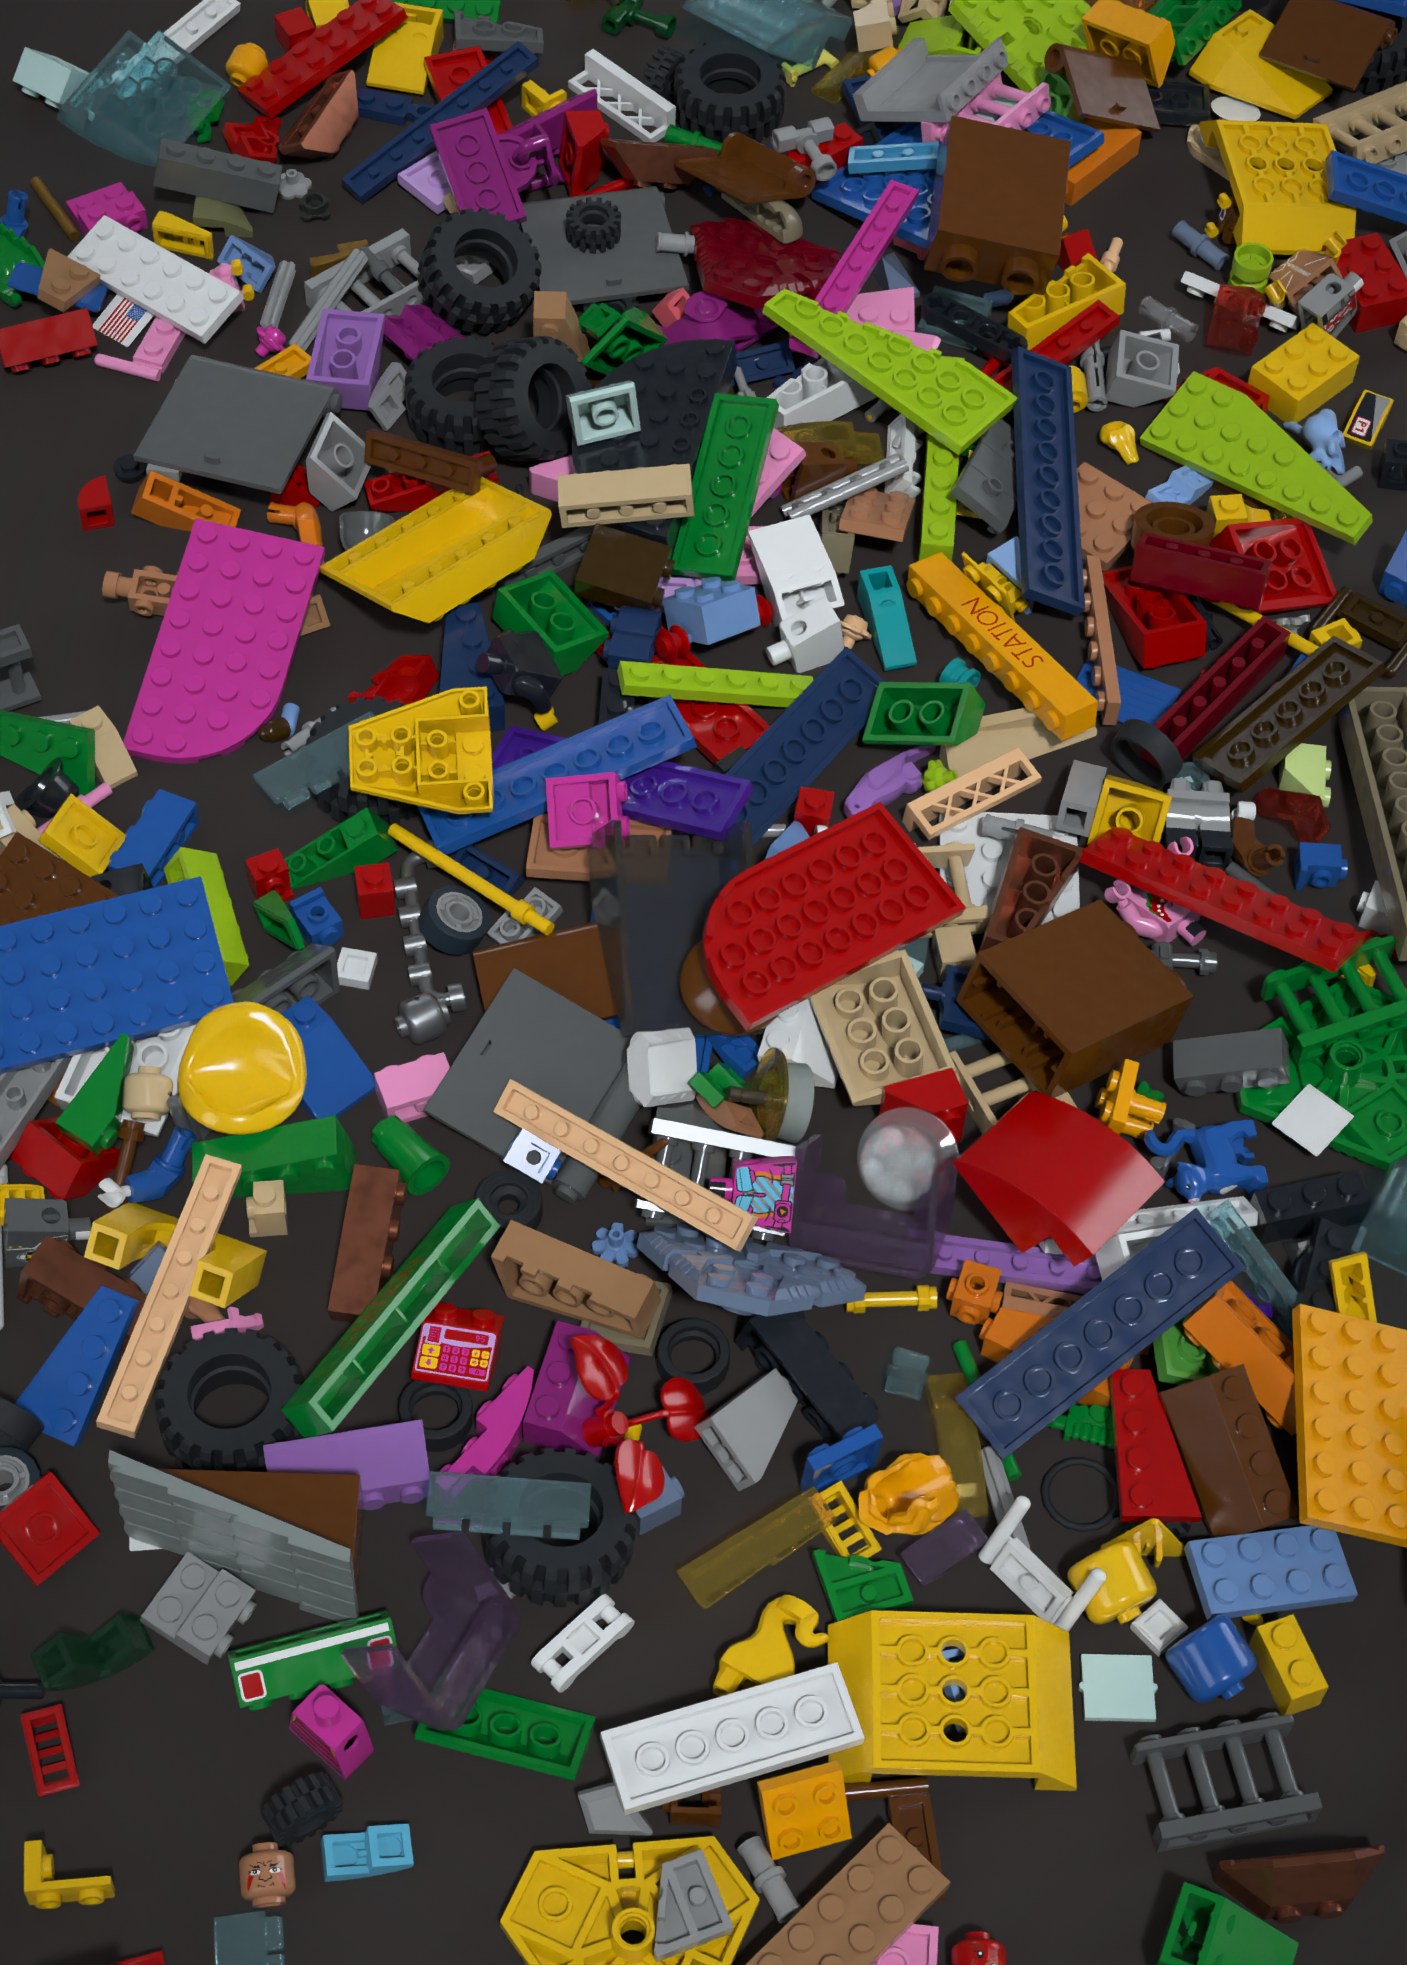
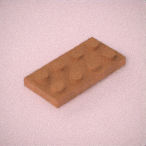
M543 813L533 819L526 863V876L666 886L673 829L629 819L630 837H624V846L552 850L550 849L548 814Z

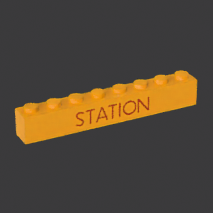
M942 552L909 565L906 586L911 597L916 598L931 616L943 624L948 633L954 635L970 654H973L981 661L986 670L993 673L1009 692H1012L1019 698L1026 709L1032 711L1049 731H1052L1064 741L1095 727L1098 700Z

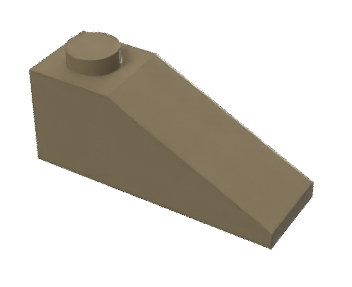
M839 502L822 510L820 514L819 536L836 576L841 575V573L849 574L855 533L838 530L840 517L847 502Z

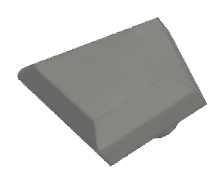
M614 1782L578 1792V1798L589 1834L652 1835L653 1828L641 1811L624 1815Z

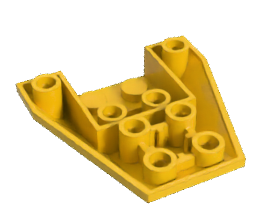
M1251 9L1214 33L1189 71L1190 76L1202 84H1208L1212 90L1294 120L1327 98L1333 91L1326 81L1260 58L1259 54L1275 25Z
M487 686L450 689L348 726L351 791L454 814L493 812L494 787Z

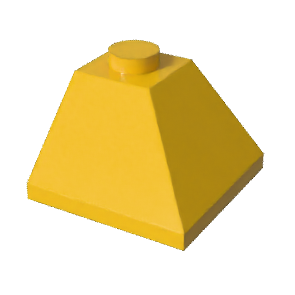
M1107 775L1087 845L1091 844L1113 826L1128 829L1133 835L1146 841L1160 843L1172 796L1138 782Z

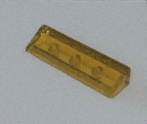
M897 27V34L892 35L893 47L898 43L899 27ZM857 44L811 88L810 93L835 105L844 96L840 88L843 80L864 76L869 69L868 59L882 49L859 52Z

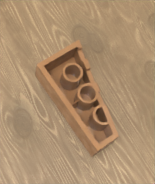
M513 1220L509 1222L491 1255L507 1298L578 1320H585L591 1324L640 1339L643 1338L661 1303L655 1281L648 1276L634 1273Z

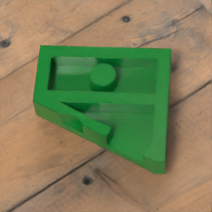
M820 1549L814 1550L812 1553V1558L834 1622L871 1610H898L911 1606L914 1601L901 1563L885 1560L873 1562L866 1557L850 1555L849 1558L826 1554V1550Z

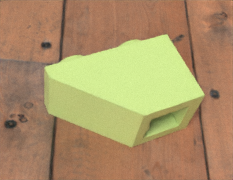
M1301 743L1279 763V789L1312 820H1319L1322 808H1328L1330 803L1331 787L1325 786L1326 781H1329L1332 762L1326 760V746Z

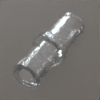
M1146 296L1142 300L1141 304L1146 308L1139 306V313L1158 323L1160 329H1170L1171 332L1186 342H1190L1196 336L1191 330L1198 331L1199 326L1179 315L1176 308L1166 307L1151 296Z

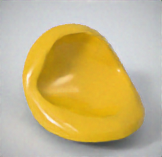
M236 1002L212 1010L193 1029L179 1064L177 1088L185 1110L203 1126L226 1134H254L281 1124L297 1109L305 1091L307 1067L303 1042L298 1031L288 1019L277 1011L259 1003Z

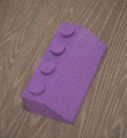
M422 1419L263 1445L267 1472L360 1475L365 1510H376L385 1504L400 1501L406 1504L417 1503L425 1497L432 1496Z

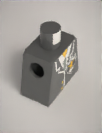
M5 1198L3 1219L5 1268L25 1266L46 1235L55 1240H65L68 1243L74 1240H88L91 1231L90 1217L68 1218L67 1202L63 1199Z

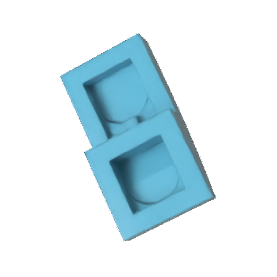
M409 1824L368 1826L365 1832L323 1835L320 1840L324 1882L382 1875L408 1869L414 1865Z

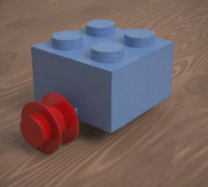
M720 577L703 579L699 586L681 587L674 591V595L663 598L668 630L662 629L657 633L655 647L661 657H664L669 662L675 661L677 656L686 657L689 654L692 642L709 645L747 630L755 631L759 626H768L772 620V606L763 596L756 595L754 587L741 585L740 581L725 582L721 581Z

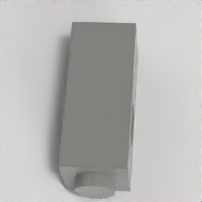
M1078 760L1073 761L1061 800L1055 829L1089 837L1107 771L1106 767Z

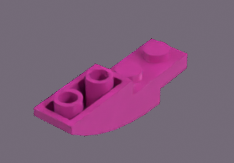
M527 1366L519 1375L513 1374L505 1382L502 1393L493 1402L489 1400L482 1405L476 1415L477 1437L471 1438L466 1443L461 1452V1457L453 1465H445L435 1478L436 1501L446 1509H449L474 1482L487 1491L512 1458L523 1436V1420L534 1390V1370Z

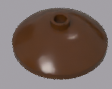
M703 940L696 944L684 961L680 977V990L687 1010L698 1023L708 1030L721 1035L745 1036L764 1029L778 1017L776 1015L746 1031L719 996L709 977L703 956Z

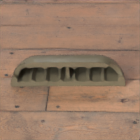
M722 193V199L783 244L793 242L802 236L803 225L801 218L796 210L785 201L776 200L747 204L728 193Z

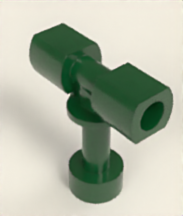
M620 0V6H612L603 16L602 29L609 34L616 35L627 23L634 26L638 21L656 28L658 36L670 39L676 29L677 18L667 13H663L661 17L642 11L641 6L644 4V0Z

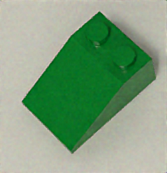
M633 307L625 311L619 317L618 323L597 340V344L585 355L581 362L584 366L608 375L624 362L641 353L663 346L669 339L646 312Z

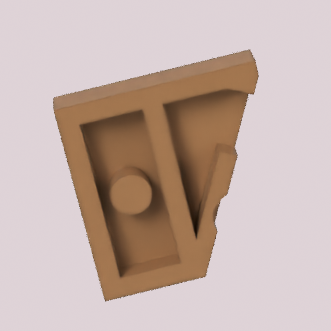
M50 248L39 284L38 299L65 312L100 284L101 275Z

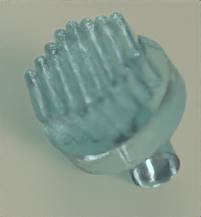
M896 1347L892 1356L893 1363L887 1364L885 1377H887L885 1391L889 1394L920 1400L923 1386H927L929 1374L925 1373L929 1364V1356Z

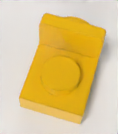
M532 80L522 84V108L532 117L567 99V93L563 89L549 95Z

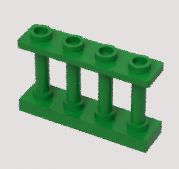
M1394 935L1369 939L1335 973L1304 961L1298 967L1286 971L1284 969L1276 970L1264 979L1260 993L1262 999L1266 1001L1279 996L1299 1033L1296 1036L1291 1053L1297 1066L1329 1055L1332 1045L1339 1040L1349 1039L1362 1044L1407 1028V989L1389 960L1392 957L1397 941ZM1368 964H1376L1396 1002L1383 1007L1377 1005L1357 971L1358 968ZM1344 975L1364 1013L1350 1018L1349 1016H1344L1325 980ZM1311 986L1331 1024L1318 1029L1312 1027L1293 991Z

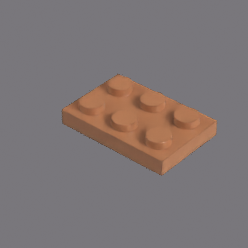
M872 487L848 498L840 517L838 530L903 542L914 512L916 499L910 498L904 492L893 491L888 494L878 492L875 487Z

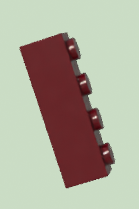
M1143 532L1136 545L1130 581L1138 582L1141 586L1147 588L1160 587L1169 589L1178 595L1191 594L1203 597L1204 600L1216 603L1221 601L1234 604L1243 610H1259L1265 597L1272 561Z

